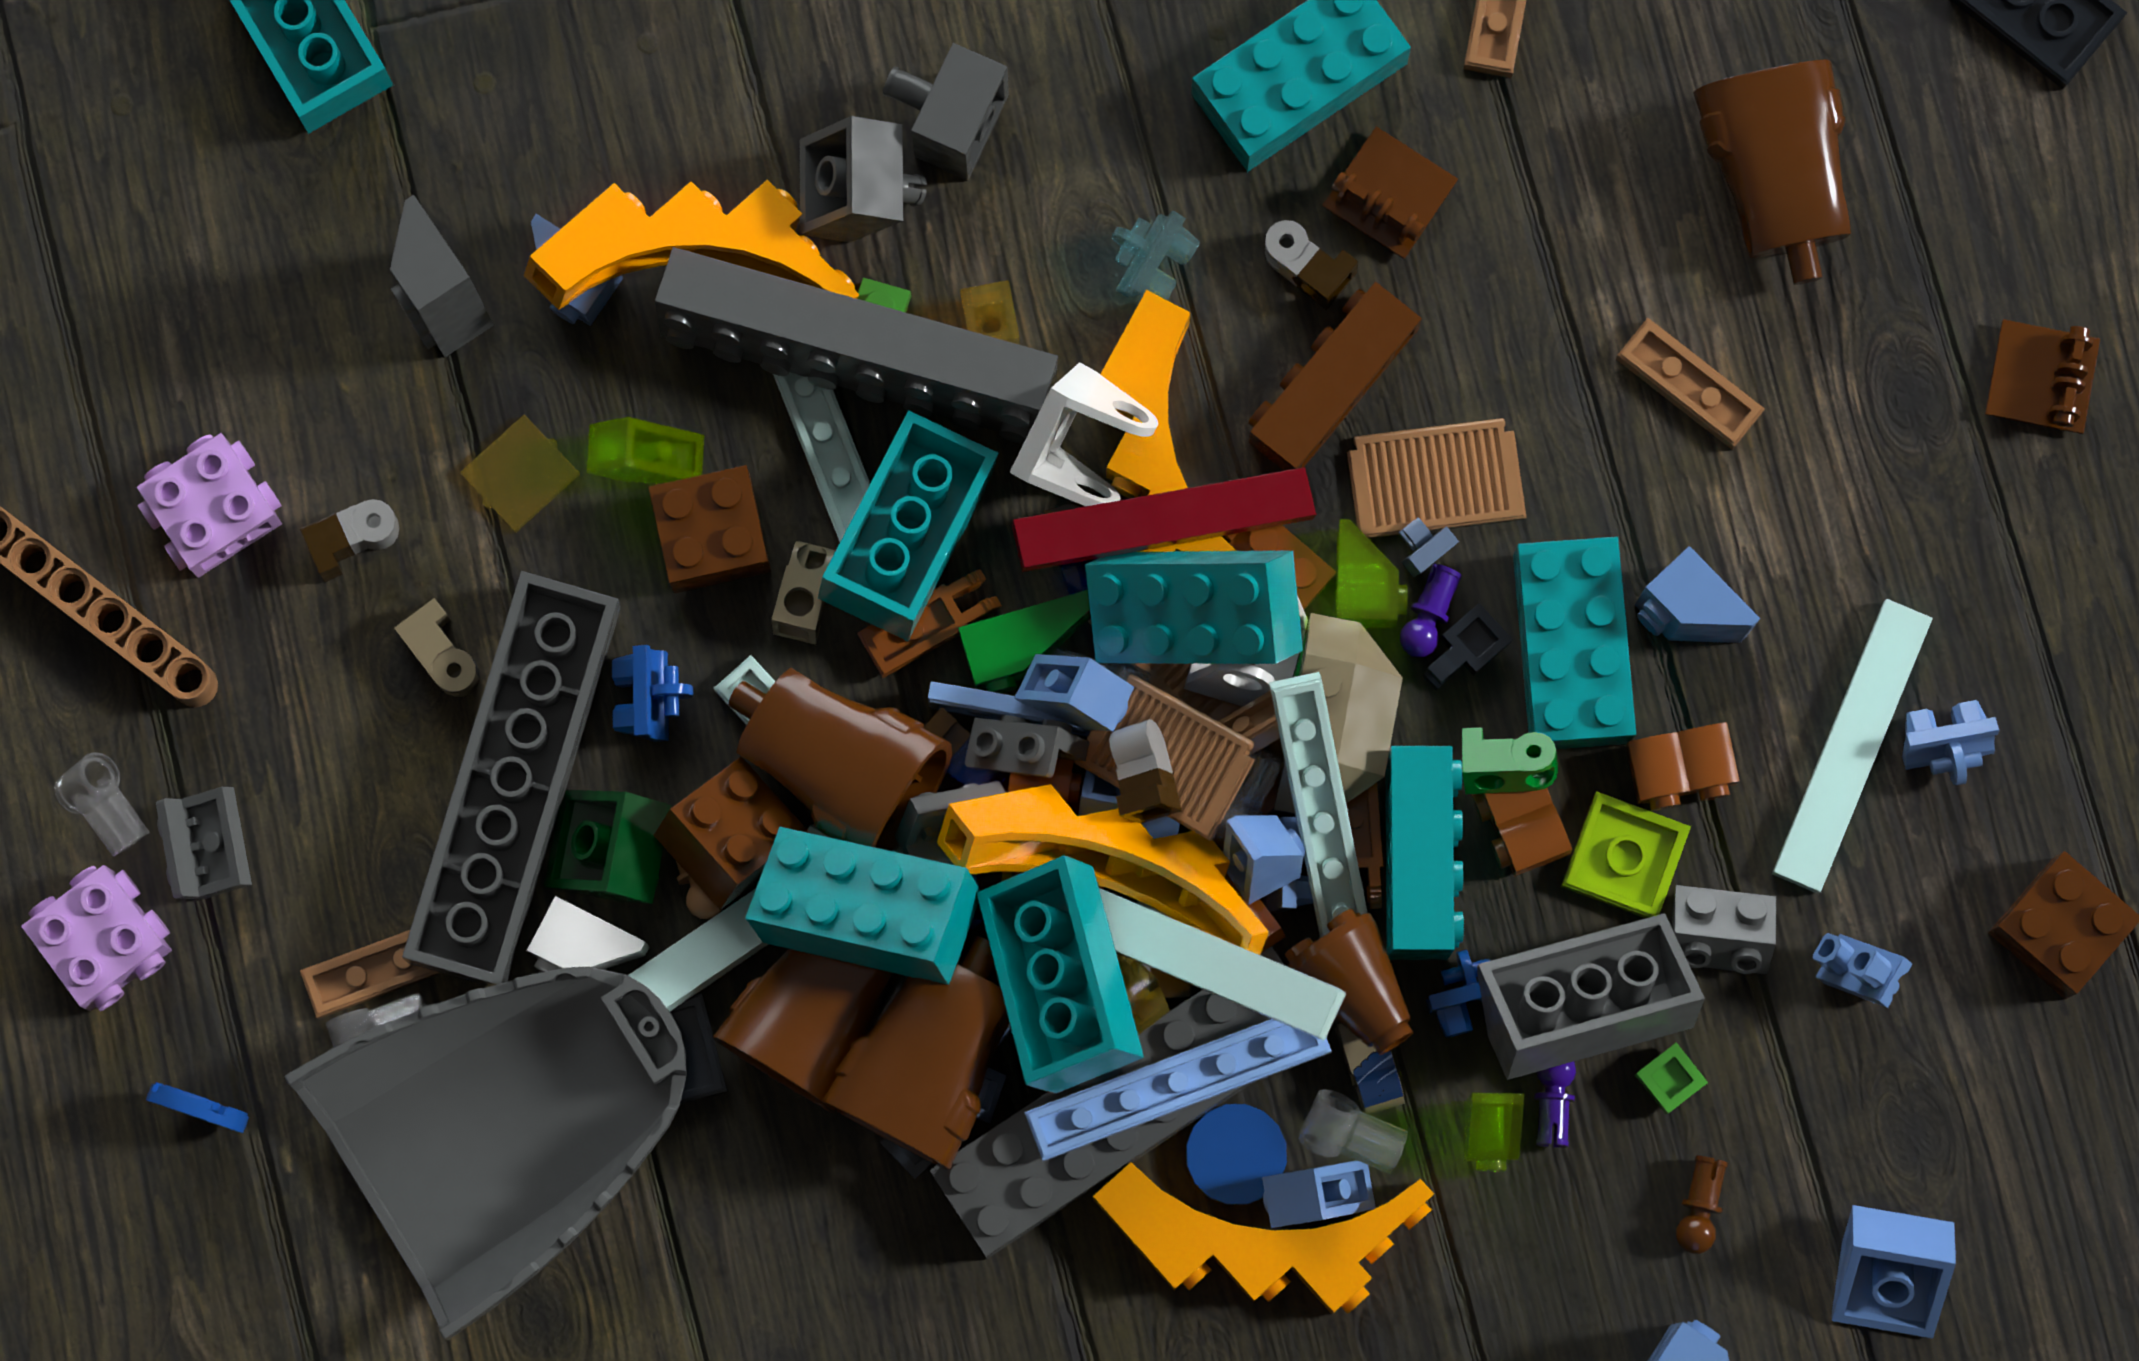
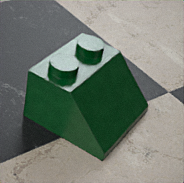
M565 790L557 817L544 888L619 902L653 904L655 890L659 882V869L664 848L653 835L672 805L628 792Z

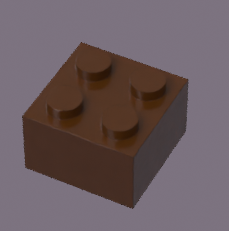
M747 465L649 486L668 579L674 594L772 572Z
M740 757L672 807L653 836L721 910L760 880L779 827L807 832V829L750 765Z
M2063 851L2051 859L1988 933L2066 1000L2078 994L2139 923V914L2066 851Z

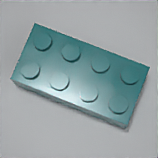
M230 0L308 134L393 86L384 65L345 0Z
M1307 0L1192 78L1191 95L1248 172L1407 65L1411 46L1377 0Z
M908 410L822 576L818 599L909 641L993 475L999 453Z
M1618 537L1518 544L1513 554L1528 733L1537 732L1547 735L1554 742L1556 749L1627 744L1636 736V724Z
M1293 551L1131 552L1099 558L1085 564L1095 660L1097 663L1277 664L1303 651Z
M1391 746L1385 772L1386 952L1389 960H1448L1455 948H1459V943L1463 942V912L1454 911V897H1459V891L1463 890V862L1454 861V847H1458V842L1462 841L1463 816L1462 810H1453V797H1458V790L1462 789V761L1453 760V746Z
M779 827L745 919L760 940L766 944L949 985L979 903L977 892L981 890L965 867Z
M1063 855L977 892L1026 1085L1058 1093L1144 1058L1093 866Z

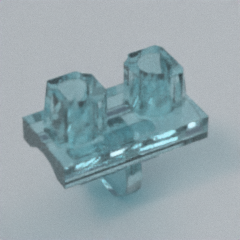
M1171 211L1169 216L1159 214L1145 239L1144 236L1151 225L1144 219L1138 218L1131 231L1122 227L1115 229L1111 238L1121 246V249L1114 261L1123 267H1127L1135 255L1116 291L1129 298L1138 295L1143 297L1146 290L1168 300L1176 286L1177 280L1158 269L1164 256L1170 257L1180 265L1187 264L1200 244L1198 239L1182 227L1186 218L1175 211Z

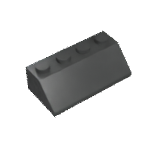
M412 195L405 200L390 270L398 284L392 287L391 291L426 348L429 350L437 345L443 356L447 357L494 326V323L469 275L416 197Z
M1665 913L1481 963L1477 967L1488 1038L1507 1080L1694 1028L1705 999Z

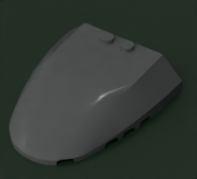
M588 966L568 967L515 978L512 981L486 988H478L459 997L422 1007L417 1012L393 1022L381 1024L336 1046L288 1073L284 1078L297 1092L329 1136L421 1287L439 1325L440 1334L444 1340H449L499 1305L540 1272L580 1235L638 1170L669 1128L680 1106L686 1080V1053L681 1032L672 1014L661 999L644 984L626 974Z

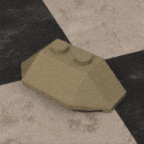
M1311 613L1299 676L1320 672L1345 801L1348 803L1385 777L1403 678L1360 622ZM1283 756L1273 810L1295 814Z

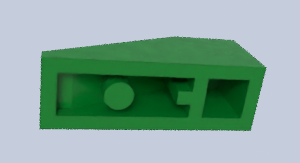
M1088 590L959 627V636L975 689L1001 694L1016 689V681L1024 679L1035 654H1052L1091 618Z

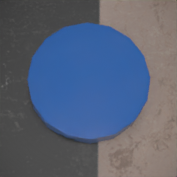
M158 1082L151 1084L146 1101L242 1134L249 1119L248 1113L223 1106L201 1096Z
M1225 1104L1207 1112L1193 1127L1186 1145L1187 1168L1194 1184L1208 1198L1226 1205H1248L1263 1198L1264 1185L1262 1177L1282 1174L1287 1164L1286 1141L1279 1125L1264 1111L1247 1104Z

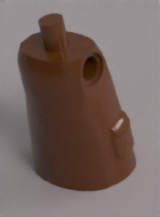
M1827 59L1811 60L1729 77L1696 89L1693 95L1702 118L1699 121V125L1707 145V153L1715 162L1719 163L1734 197L1743 238L1750 258H1763L1787 253L1794 285L1822 279L1823 275L1816 247L1845 239L1851 234L1848 209L1842 187L1838 136L1842 133L1846 117L1843 115L1840 90L1835 88L1831 61Z
M791 667L780 675L766 694L750 683L742 681L734 689L729 699V707L750 719L739 739L736 753L772 775L811 812L817 829L820 832H825L833 839L896 852L900 846L894 836L910 798L926 792L935 794L944 779L952 758V745L949 741L924 729L923 723L900 713L897 708L875 709L846 699L821 687Z
M976 936L960 966L956 965L949 985L908 976L903 988L868 1037L863 1036L850 1044L851 1049L835 1071L837 1077L822 1100L824 1104L853 1122L947 1170L951 1169L961 1142L968 1139L976 1116L980 1112L979 1094L989 1062L1010 1024L1001 987L988 981L995 967L989 941Z
M788 949L768 969L763 977L756 978L747 983L746 989L730 1007L729 1017L714 1034L713 1039L777 1082L821 1108L835 1114V1110L822 1102L837 1077L835 1071L851 1049L850 1044L863 1036L868 1037L891 988L901 974Z

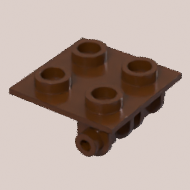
M1376 126L1346 171L1339 174L1331 187L1333 189L1322 207L1405 259L1458 181V178Z
M2003 319L1985 415L2083 434L2100 338L2090 337V329L2081 326H2071L2070 331L2065 332Z

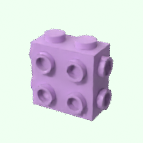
M222 433L214 438L212 435L199 438L187 448V455L173 464L164 462L155 466L144 476L146 481L137 486L145 500L138 504L143 516L153 530L162 526L171 542L164 545L167 553L180 571L188 566L198 578L282 525V522L274 512L282 506L266 481L257 485L248 472L250 468L255 466L250 455L239 440L231 445Z
M105 865L98 869L95 866H91L80 872L70 881L72 889L57 900L54 896H51L38 903L29 912L31 919L21 926L79 1006L89 1011L95 1007L102 1011L113 1005L124 995L122 987L137 976L140 980H144L156 973L165 964L163 957L172 951L164 940L170 934L166 925L153 910L145 914L134 899L141 894L135 883L124 870L116 874Z

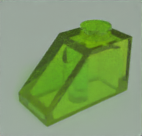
M631 417L593 423L589 427L587 473L625 482L667 483L702 475L704 435Z
M1340 519L1337 527L1335 618L1360 622L1365 628H1395L1398 615H1406L1407 585H1398L1399 570L1350 519Z
M1471 1093L1464 1100V1162H1476V1171L1503 1172L1506 1171V1162L1515 1163L1519 1160L1524 1094Z

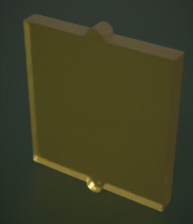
M525 414L460 472L484 498L482 501L483 505L486 508L492 507L515 532L520 530L580 475L574 466L558 451L556 440L552 438L548 440Z

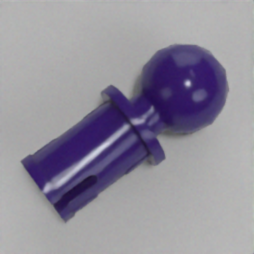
M1441 564L1432 565L1418 602L1412 603L1410 608L1418 614V617L1407 622L1400 633L1401 647L1408 655L1421 658L1432 654L1436 649L1439 636L1435 625L1436 622L1447 624L1449 617L1446 613L1453 594L1462 578L1459 572Z
M1575 1062L1536 1072L1538 1079L1545 1086V1092L1535 1093L1534 1099L1539 1101L1537 1146L1549 1147V1144H1552L1553 1126V1148L1569 1147V1107L1571 1102H1575V1096L1565 1094V1088L1575 1079Z

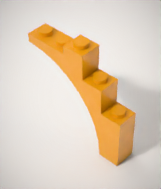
M768 180L760 185L728 215L722 212L720 203L711 193L701 191L694 183L690 182L651 217L646 214L643 204L636 196L629 192L624 193L613 183L530 255L524 277L560 310L588 289L617 276L652 267L667 266L672 248L675 247L858 299L860 295L855 290L851 279L841 270H834L820 256L818 248L808 237L798 235L795 232L802 213L798 210L797 203L788 192L783 189H777Z
M1148 290L1144 293L1100 374L1147 408L1158 420V426L1152 436L1142 437L1125 432L1106 467V478L1113 481L1111 486L1127 498L1188 488L1176 461L1168 424V391L1174 361L1189 327L1191 312ZM1116 409L1121 415L1133 421L1141 422L1132 414ZM1222 536L1136 552L1236 550Z
M1051 784L950 803L948 805L937 844L955 866L967 868L970 874L996 871L1026 872L1065 855L1093 866L1098 886L1115 890L1152 906L1174 920L1258 955L1261 954L1269 931L1225 879L1230 861L1213 840L1210 841L1194 831L1153 839L1141 823L1121 817L1118 808L1076 816L1071 807Z
M1130 1162L1093 1196V1200L1173 1290L1177 1289L1182 1283L1188 1290L1193 1288L1211 1271V1268L1205 1262L1213 1257L1252 1302L1261 1295L1267 1302L1273 1299L1291 1282L1284 1275L1291 1268L1331 1314L1340 1307L1348 1314L1370 1294L1364 1285L1372 1277L1359 1262L1365 1257L1372 1265L1394 1245L1388 1238V1235L1402 1223L1410 1230L1432 1210L1425 1202L1434 1193L1422 1179H1419L1388 1203L1354 1219L1314 1229L1266 1230L1231 1224L1198 1212L1161 1190Z

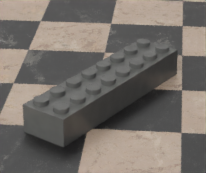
M675 247L672 248L655 299L660 336L665 337L668 343L676 347L693 349L695 345L712 350L713 354L718 358L733 363H739L742 359L760 364L763 370L778 376H788L789 372L808 377L810 383L820 388L833 390L839 386L856 391L855 393L858 397L869 402L883 403L885 399L903 404L905 410H909L919 416L928 417L935 413L951 418L952 423L964 429L978 430L980 427L998 431L1002 438L1014 443L1024 444L1051 387L1056 384L1057 355Z
M521 571L402 958L408 964L488 987L508 981L621 610L618 598Z
M1272 946L1260 954V956L1284 965ZM1201 990L1138 1032L1144 1058L1059 1093L1052 1094L1047 1092L958 1151L950 1170L935 1166L929 1171L988 1259L1124 1169L1130 1162L1133 1163L1250 1084L1046 1161H1042L1024 1112L1244 1030L1271 1018L1206 990Z

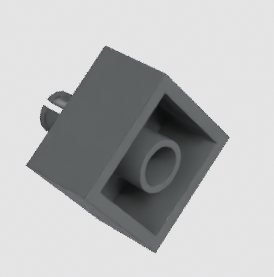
M955 43L952 44L934 84L894 66L886 80L882 94L885 97H891L920 110L911 130L915 158L968 181L1009 96L1007 66Z
M850 116L800 139V212L802 213L800 218V235L851 243L902 222L903 203L910 206L922 204L925 199L926 189L914 188V185L925 186V178L918 174L910 175L903 173L902 124Z

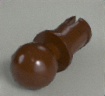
M1700 1155L1695 1157L1696 1163L1688 1200L1683 1199L1681 1205L1691 1208L1690 1215L1685 1216L1676 1228V1239L1684 1251L1691 1254L1706 1252L1712 1247L1716 1239V1229L1710 1220L1711 1213H1722V1208L1718 1207L1725 1170L1728 1166L1726 1161H1714L1715 1158Z

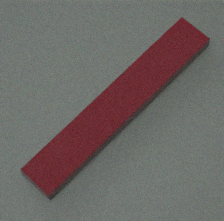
M1303 467L1013 519L1011 525L1022 572L1313 520L1316 516L1306 469Z

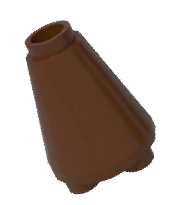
M1348 909L1333 918L1326 925L1330 932L1313 943L1310 938H1306L1290 948L1285 953V957L1290 963L1287 967L1344 991L1346 995L1335 1018L1367 1047L1374 1046L1378 1054L1383 1055L1403 1043L1414 1032L1408 1025L1410 1016L1376 921L1370 913L1361 915L1359 912L1355 914L1352 909Z

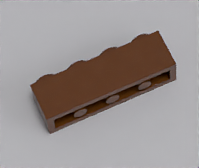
M1376 281L1367 292L1359 288L1351 296L1342 309V312L1347 315L1335 330L1328 325L1320 333L1310 348L1315 352L1314 356L1304 367L1296 363L1279 384L1284 390L1273 405L1267 400L1264 401L1248 421V424L1253 427L1250 431L1248 442L1284 471L1303 468L1307 465L1419 330L1422 318Z

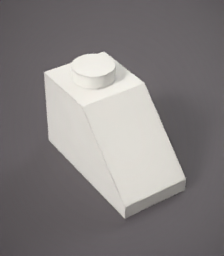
M555 896L527 951L538 958L534 967L546 972L568 967L585 966L604 970L644 957L650 947L645 941Z

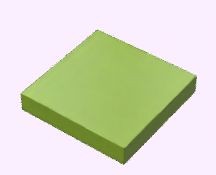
M1596 791L1561 887L1643 918L1660 915L1691 826Z

